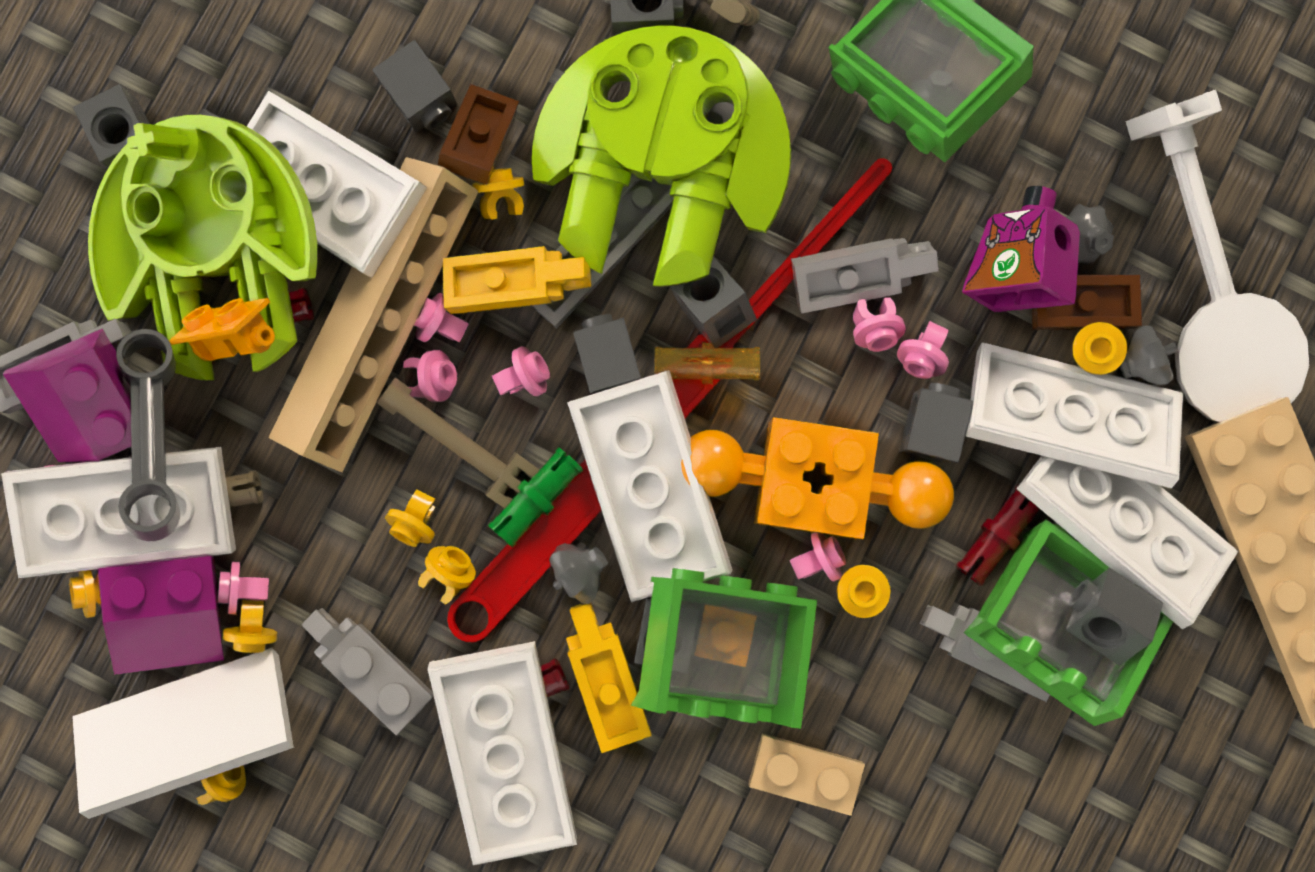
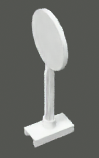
M1213 90L1178 104L1166 105L1125 122L1131 141L1161 136L1166 156L1170 155L1211 295V302L1199 308L1182 329L1177 345L1178 352L1175 353L1177 382L1191 406L1207 419L1222 422L1278 398L1288 397L1290 403H1292L1302 391L1309 369L1307 338L1298 320L1291 312L1274 299L1253 293L1237 294L1235 292L1194 149L1198 147L1192 125L1222 111L1217 91Z

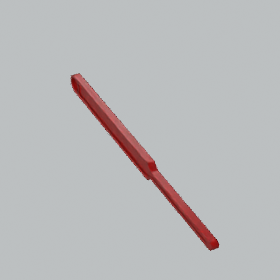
M885 158L877 159L749 299L757 320L794 281L791 259L817 254L826 246L887 179L892 171V164L889 160ZM756 321L716 350L702 334L698 335L667 369L670 371L685 419L733 367V346ZM586 460L580 464L583 471L580 474L578 473L551 503L555 508L549 515L542 513L516 542L513 548L507 544L452 604L448 612L447 621L449 629L455 637L465 642H477L487 637L551 567L549 559L556 547L564 543L571 545L602 511ZM470 601L480 603L488 613L486 628L476 635L463 633L456 624L458 608Z

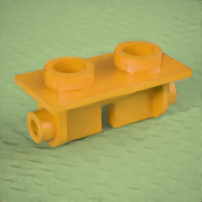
M237 298L218 308L212 309L209 305L200 306L182 319L181 322L184 327L169 342L171 345L188 342L193 352L204 361L234 357L238 352L240 355L265 352L274 342L275 334L259 312L270 303V300L263 298L244 302L242 298Z

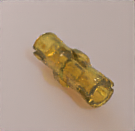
M702 343V348L655 347V374L669 370L672 379H702V384H712L713 379H754V381H759L760 347L713 348V343Z

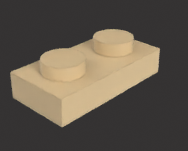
M762 733L748 785L754 789L851 816L865 764L856 759Z

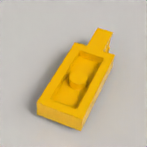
M544 246L443 258L444 309L450 314L552 303L551 301L564 299L563 290L570 291L592 287L591 268L584 257L562 259L560 251H547Z
M591 603L571 607L569 610L577 634L566 638L570 649L567 654L601 753L652 736L644 709L631 706L638 691L618 633L615 634L611 622L599 626Z

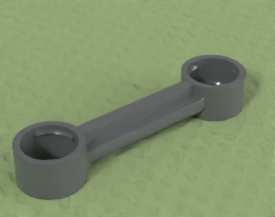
M140 329L126 335L119 343L116 352L123 377L130 384L132 484L122 493L118 509L126 529L132 536L143 541H158L169 536L176 529L180 520V508L171 488L166 485L164 385L174 376L176 361L171 344L163 334L155 330ZM141 348H158L166 355L164 363L152 372L139 373L128 368L127 362L130 356ZM148 495H159L169 501L170 510L165 519L160 523L152 526H141L133 522L129 517L133 504L140 498Z

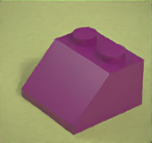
M103 328L4 371V377L58 462L100 461L131 447L130 384L123 377L117 361L116 350Z
M213 556L98 568L102 620L114 675L224 660L215 558Z

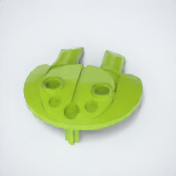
M651 26L623 32L601 42L579 57L565 71L547 97L537 122L532 146V173L535 182L554 186L569 175H573L558 241L575 258L584 257L590 268L600 274L603 273L623 187L629 186L631 174L646 181L652 182V179H655L659 184L671 185L669 195L674 197L652 285L655 287L680 285L705 278L709 275L724 210L730 209L731 204L748 230L766 233L783 203L791 170V142L787 120L780 100L763 72L749 57L723 39L707 32L679 26ZM620 81L631 83L630 92L624 100L619 102L608 101V92L615 83ZM728 102L734 106L732 117L727 122L722 124L708 122V113L715 104Z
M183 115L163 120L154 125L135 124V136L127 138V144L114 158L103 176L95 196L89 222L88 255L90 272L97 298L107 320L137 317L152 302L157 332L170 340L184 327L181 322L182 319L191 311L201 306L199 293L204 291L201 277L230 275L231 282L237 283L239 298H242L244 302L263 298L270 300V303L259 313L267 325L273 329L275 334L274 342L267 351L250 354L253 372L264 370L280 359L297 343L286 277L291 281H308L316 278L317 237L315 222L307 195L297 174L279 150L266 138L251 128L232 120L206 115ZM188 342L171 345L176 361L175 373L198 380H214L212 361L200 359L193 352ZM161 350L162 360L164 363L166 355Z

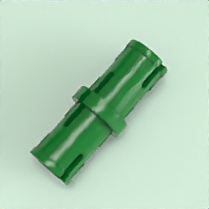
M558 447L552 457L529 482L523 480L517 486L520 492L488 526L513 548L516 542L542 513L549 515L555 508L551 503L578 473L580 474L583 471L582 467L572 457L566 456L565 451Z

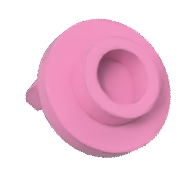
M437 293L432 299H426L414 324L417 327L415 337L422 342H427L436 332L452 341L460 342L469 324L447 313L444 309V294Z
M884 298L879 308L880 315L876 316L868 311L865 299L858 301L853 312V321L856 325L853 336L858 346L868 348L874 352L885 351L895 346L898 339L904 335L906 330L904 321L900 316L895 315L896 306L891 298Z
M929 321L924 333L921 332L918 340L903 341L897 351V357L903 364V368L912 376L921 379L943 375L949 365V360L940 348L949 330Z
M521 346L512 351L513 366L492 376L500 395L508 392L514 394L525 388L533 396H539L547 390L546 380L550 378V372L545 360L538 352L534 351L531 353L526 347Z
M427 351L421 358L412 357L404 361V368L417 369L418 385L409 387L412 389L409 395L426 398L431 402H443L451 396L457 382V372L454 364L443 351Z
M815 532L811 534L814 550L789 560L798 580L812 576L822 570L825 571L831 581L839 580L842 576L840 567L846 565V558L840 544L834 536L826 538L821 533Z
M232 562L231 572H220L218 603L228 604V614L236 615L237 599L266 601L268 599L269 578L239 577L240 562Z

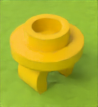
M512 168L494 169L487 185L480 182L472 184L478 190V193L485 192L480 200V211L484 219H497L496 203L501 197L506 199L510 215H521L523 213L524 204L522 197L513 188L524 186L523 177H513Z
M1097 322L1085 326L1077 333L1073 341L1072 353L1075 362L1081 369L1091 374L1103 375L1116 370L1123 363L1127 353V343L1124 335L1117 327L1109 323Z
M416 489L404 512L390 509L386 514L385 519L392 526L389 533L400 542L412 547H416L419 542L431 543L435 533L426 524L435 510V507L432 506L435 498Z
M437 546L432 548L425 558L427 569L420 575L418 585L424 588L435 578L446 586V592L440 601L447 604L461 589L470 586L476 576V571L470 557L463 550L454 546Z
M857 565L845 571L839 579L837 597L840 605L849 614L859 618H869L879 614L887 606L890 599V585L886 576L879 569L869 565Z
M91 570L79 571V577L69 579L73 609L82 608L85 618L95 617L96 604L101 607L98 572L92 576Z
M242 599L240 626L229 627L223 630V639L233 643V650L245 653L264 652L266 644L277 641V631L262 627L264 600Z
M244 766L202 779L201 783L206 793L196 798L198 804L205 805L217 800L227 802L240 796L246 784Z

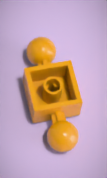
M773 417L768 423L764 455L743 452L739 443L732 436L718 430L701 431L691 437L692 455L690 458L692 471L698 483L702 485L709 497L724 495L732 491L739 483L759 486L754 524L812 533L816 532L851 539H864L869 503L888 506L892 515L899 522L912 528L922 529L940 523L949 514L954 501V489L950 478L941 468L932 463L923 461L910 462L897 469L893 475L873 472L879 433ZM682 460V462H681L682 473H683V476H684L685 480H686V481L688 482V484L690 485V482H689V479H688V476H687V473H686V470H685V467H684V463H683V460ZM815 466L820 467L821 474L827 476V485L819 487L817 494L811 492V483L803 481V473L812 471Z

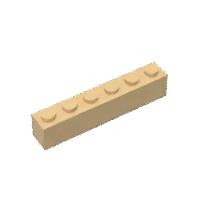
M408 157L405 158L400 170L425 185L427 189L374 276L371 278L352 266L268 438L303 457L343 472L443 266V258H447L478 194L477 189L444 167Z

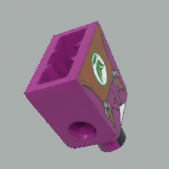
M1044 186L1027 187L1021 210L994 214L988 219L962 290L963 294L994 312L1074 304L1076 298L1080 231L1075 223L1054 210L1057 193L1054 190Z

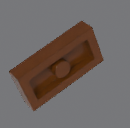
M470 84L440 151L437 165L446 168L451 173L487 185L516 116L519 101Z
M1077 275L1074 304L1032 308L1033 330H1077L1097 322L1109 323L1118 329H1136L1141 327L1140 275Z

